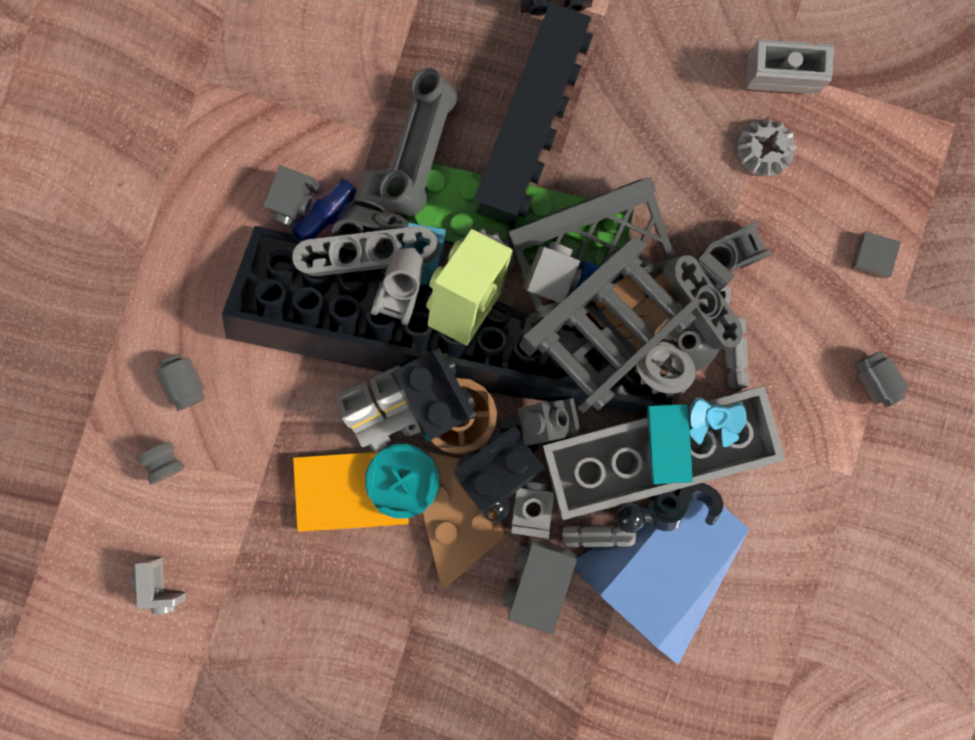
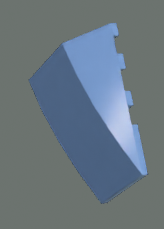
M681 489L676 490L673 494L678 496ZM699 500L690 501L688 510L677 529L661 531L655 529L648 522L644 523V526L636 532V542L634 545L618 547L616 544L613 547H593L583 555L577 556L574 570L605 601L656 648L677 664L680 663L749 531L724 506L715 524H706L705 518L708 508L705 503Z

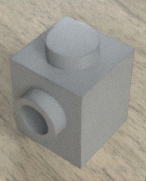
M551 242L549 248L539 245L523 288L561 303L566 298L569 290H575L582 272L578 268L580 260L570 257L573 249L555 242Z

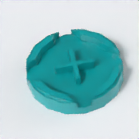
M393 444L382 450L370 461L365 474V490L368 497L371 498L372 503L382 514L392 518H411L425 512L435 501L440 489V472L434 459L424 449L411 444Z

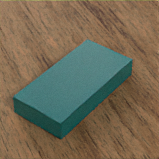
M688 404L647 406L652 484L693 482Z

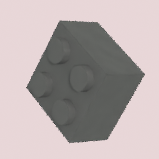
M528 536L527 543H519L514 559L515 569L518 571L515 579L508 578L502 597L504 599L503 606L507 607L508 620L554 634L577 561V557L571 548L533 536Z

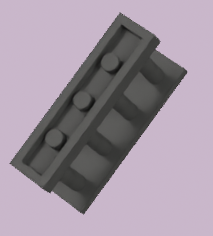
M636 235L534 326L519 344L520 348L529 357L538 349L542 353L547 352L585 391L589 398L578 407L582 413H585L591 406L597 411L600 410L615 395L610 388L673 329L680 334L696 319L692 311L701 303L695 297L682 309L640 266L642 261L638 257L644 251L646 245ZM620 274L625 278L629 276L671 319L657 334L613 290L615 286L611 282ZM593 299L598 303L602 301L644 344L629 360L586 316L588 311L584 307ZM566 323L570 328L575 326L617 370L603 385H600L558 341L560 336L556 332Z

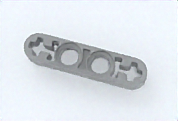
M414 226L305 240L295 247L292 259L299 271L310 276H322L387 268L391 256L383 260L378 259L375 254L377 243L384 239L392 241L394 253L397 250L403 249L400 241L401 237H403L404 243L410 245L418 243L419 236H423L426 241L430 242V246L424 247V253L420 254L424 263L431 262L436 258L439 253L440 243L437 236L430 229L424 226ZM346 244H354L357 250L355 260L351 263L343 264L339 259L340 249ZM406 248L414 250L415 252L419 253V251H417L415 248ZM312 250L319 255L329 254L330 261L325 258L313 260L312 267L304 262V259L310 256Z

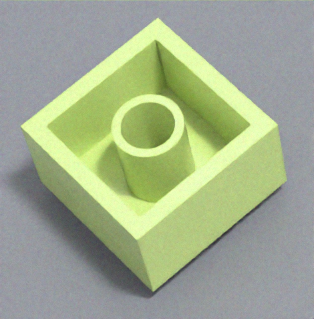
M471 229L463 242L457 240L450 251L447 265L444 268L439 266L430 280L429 287L433 288V292L426 305V308L430 310L428 326L467 346L502 293L512 249Z

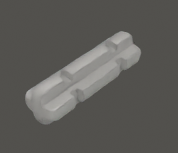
M737 317L741 323L743 333H746V320ZM742 335V339L736 347L725 349L726 368L730 369V374H726L727 387L729 389H745L749 386V373H745V368L748 367L747 338H743Z
M593 525L582 528L581 526H568L563 529L562 533L563 544L566 547H579L582 544L584 547H613L616 544L618 547H630L636 542V532L626 533L620 530L618 526L615 528L614 525Z

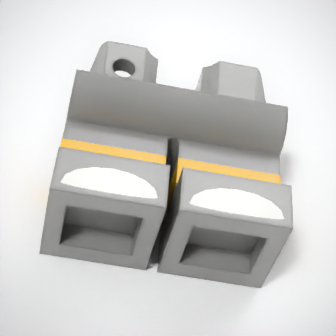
M400 365L369 379L374 394L365 381L335 396L342 420L348 428H352L362 448L368 445L374 452L378 453L389 447L391 444L389 435L400 429L405 436L410 437L421 432L390 374L399 369Z

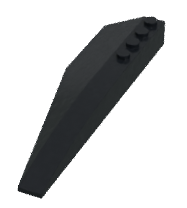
M254 226L222 312L226 339L380 372H385L398 365L402 367L439 347L442 353H447L456 367L455 378L471 379L483 386L489 393L549 402L574 398L575 405H581L589 398L585 391L573 381L547 352L542 353L538 349L529 357L520 348L519 344L523 339V328L529 314L496 301L467 346L428 326L430 310L426 308V305L433 292V288L426 284L419 286L416 302L407 325L401 324V319L382 313L377 315L370 314L379 284L383 281L387 268L322 276L307 275L295 267L292 259L293 251L300 242L314 238ZM343 248L339 251V259L343 264L351 263L357 256L356 251ZM311 250L310 256L305 257L304 262L313 267V260L325 258L330 261L329 254L319 255ZM588 360L595 370H599V363L596 360ZM635 365L610 388L615 395L602 408L647 412V406L672 405V396L668 398L662 392L653 394V390L649 385H641V376L635 372ZM610 375L600 385H603L612 375Z

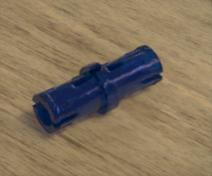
M341 178L322 199L318 198L312 203L313 208L308 214L291 228L293 234L301 242L315 239L329 224L334 225L336 223L338 215L353 201L356 188L348 180Z

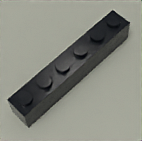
M551 2L549 3L475 194L473 213L511 227L515 226L518 216L526 217L532 201V196L527 195L531 183L538 185L545 163L539 161L543 149L550 152L557 134V130L552 128L556 117L562 119L570 99L564 96L568 85L575 86L582 65L576 64L580 53L587 55L594 35L588 32L591 21L590 16Z

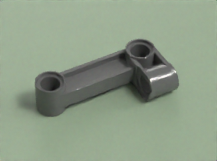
M424 68L414 76L411 83V90L414 96L391 170H363L353 199L354 205L384 213L389 212L413 216L424 208L427 201L425 186L446 116L457 102L456 91L436 69Z

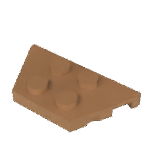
M426 451L434 459L440 472V489L435 501L423 512L442 589L448 587L505 538L502 522H490L485 519L456 481L453 471L458 468L457 463L460 458ZM492 512L488 517L494 519L497 517V513Z

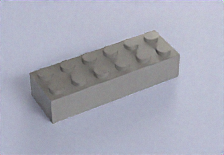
M765 386L753 387L705 400L709 404L724 406L741 402L747 414L746 424L742 431L738 433V441L728 447H723L721 443V428L714 429L711 425H709L701 444H698L690 436L693 482L652 484L647 416L581 433L579 436L541 444L561 518L566 520L785 461ZM691 404L688 405V414H689V410H690Z

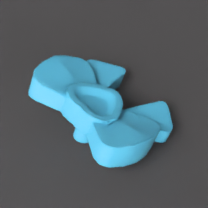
M696 398L689 410L690 436L698 444H701L709 425H711L714 429L721 428V443L723 447H728L738 441V433L742 431L746 424L747 414L745 407L741 402L724 406L709 404L703 398Z

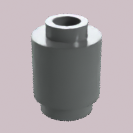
M882 350L854 364L859 371L856 376L874 405L882 402L886 408L906 398L903 391L908 389L909 386L890 356L886 358Z
M176 354L159 362L161 369L157 370L155 375L170 405L174 404L177 411L186 409L205 399L202 393L205 388L190 357L182 359L180 354Z

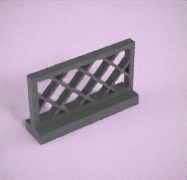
M652 177L638 179L506 230L505 232L514 250L524 280L526 281L531 266L527 264L523 250L534 245L549 248L550 245L543 242L555 238L554 242L559 244L563 234L571 231L584 237L576 257L570 256L580 260L579 264L581 265L583 262L581 258L590 240L608 248L600 266L607 262L613 251L618 252L620 248L616 247V244L624 227H627L642 234L640 240L644 244L648 237L660 242L664 258L649 262L638 257L642 264H644L641 267L647 273L663 268L667 261L675 258L654 196L656 189ZM643 203L647 204L651 216L645 230L627 222L633 207ZM625 211L622 216V219L613 216L617 213ZM604 218L619 223L610 243L592 236L598 221ZM590 224L587 233L578 229ZM653 226L655 227L657 236L650 233ZM620 274L616 283L624 279L625 277L622 274ZM529 291L536 312H549L560 304L556 301H550L542 305L540 296Z

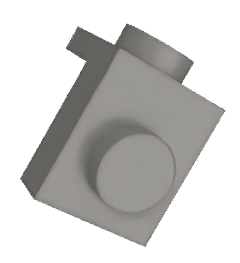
M163 557L147 558L135 563V569L131 574V586L133 591L136 592L137 609L151 608V614H165L175 611L174 606L186 600L185 592L165 594Z

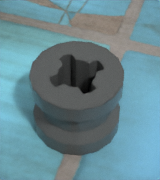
M171 441L160 444L136 458L139 465L146 468L148 472L147 480L150 485L161 482L185 468L182 461L175 458L173 454L174 446Z

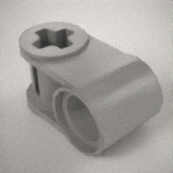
M400 249L393 253L383 281L379 284L370 314L377 315L382 313L401 319V324H408L416 302L424 269V261L419 253L411 249Z

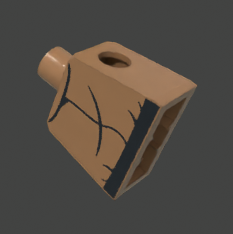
M663 274L654 279L669 296L672 294L664 282ZM629 276L614 284L615 288L613 290L656 334L666 323L668 316ZM593 299L584 307L588 311L586 316L601 331L608 327L632 356L644 346L602 301L598 303Z

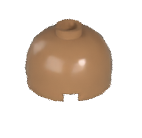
M456 378L460 387H465L471 394L475 403L473 411L476 417L461 423L431 441L434 445L448 453L464 454L477 450L489 440L496 427L497 411L492 396L483 386L471 379Z

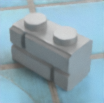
M758 39L754 48L748 53L745 87L751 90L819 94L832 80L833 44L817 43L814 46L812 43Z

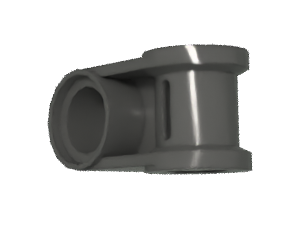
M353 205L343 211L333 226L332 237L406 228L407 220L395 213H384ZM346 223L355 225L359 232L349 229ZM384 239L377 243L375 254L378 259L384 260L392 255L394 250L392 241ZM346 244L342 247L345 250L357 252L354 244Z
M755 221L714 241L699 252L696 260L705 251L709 253L716 252L722 257L723 266L732 272L771 256L772 252L770 249L765 248L757 231L759 224Z

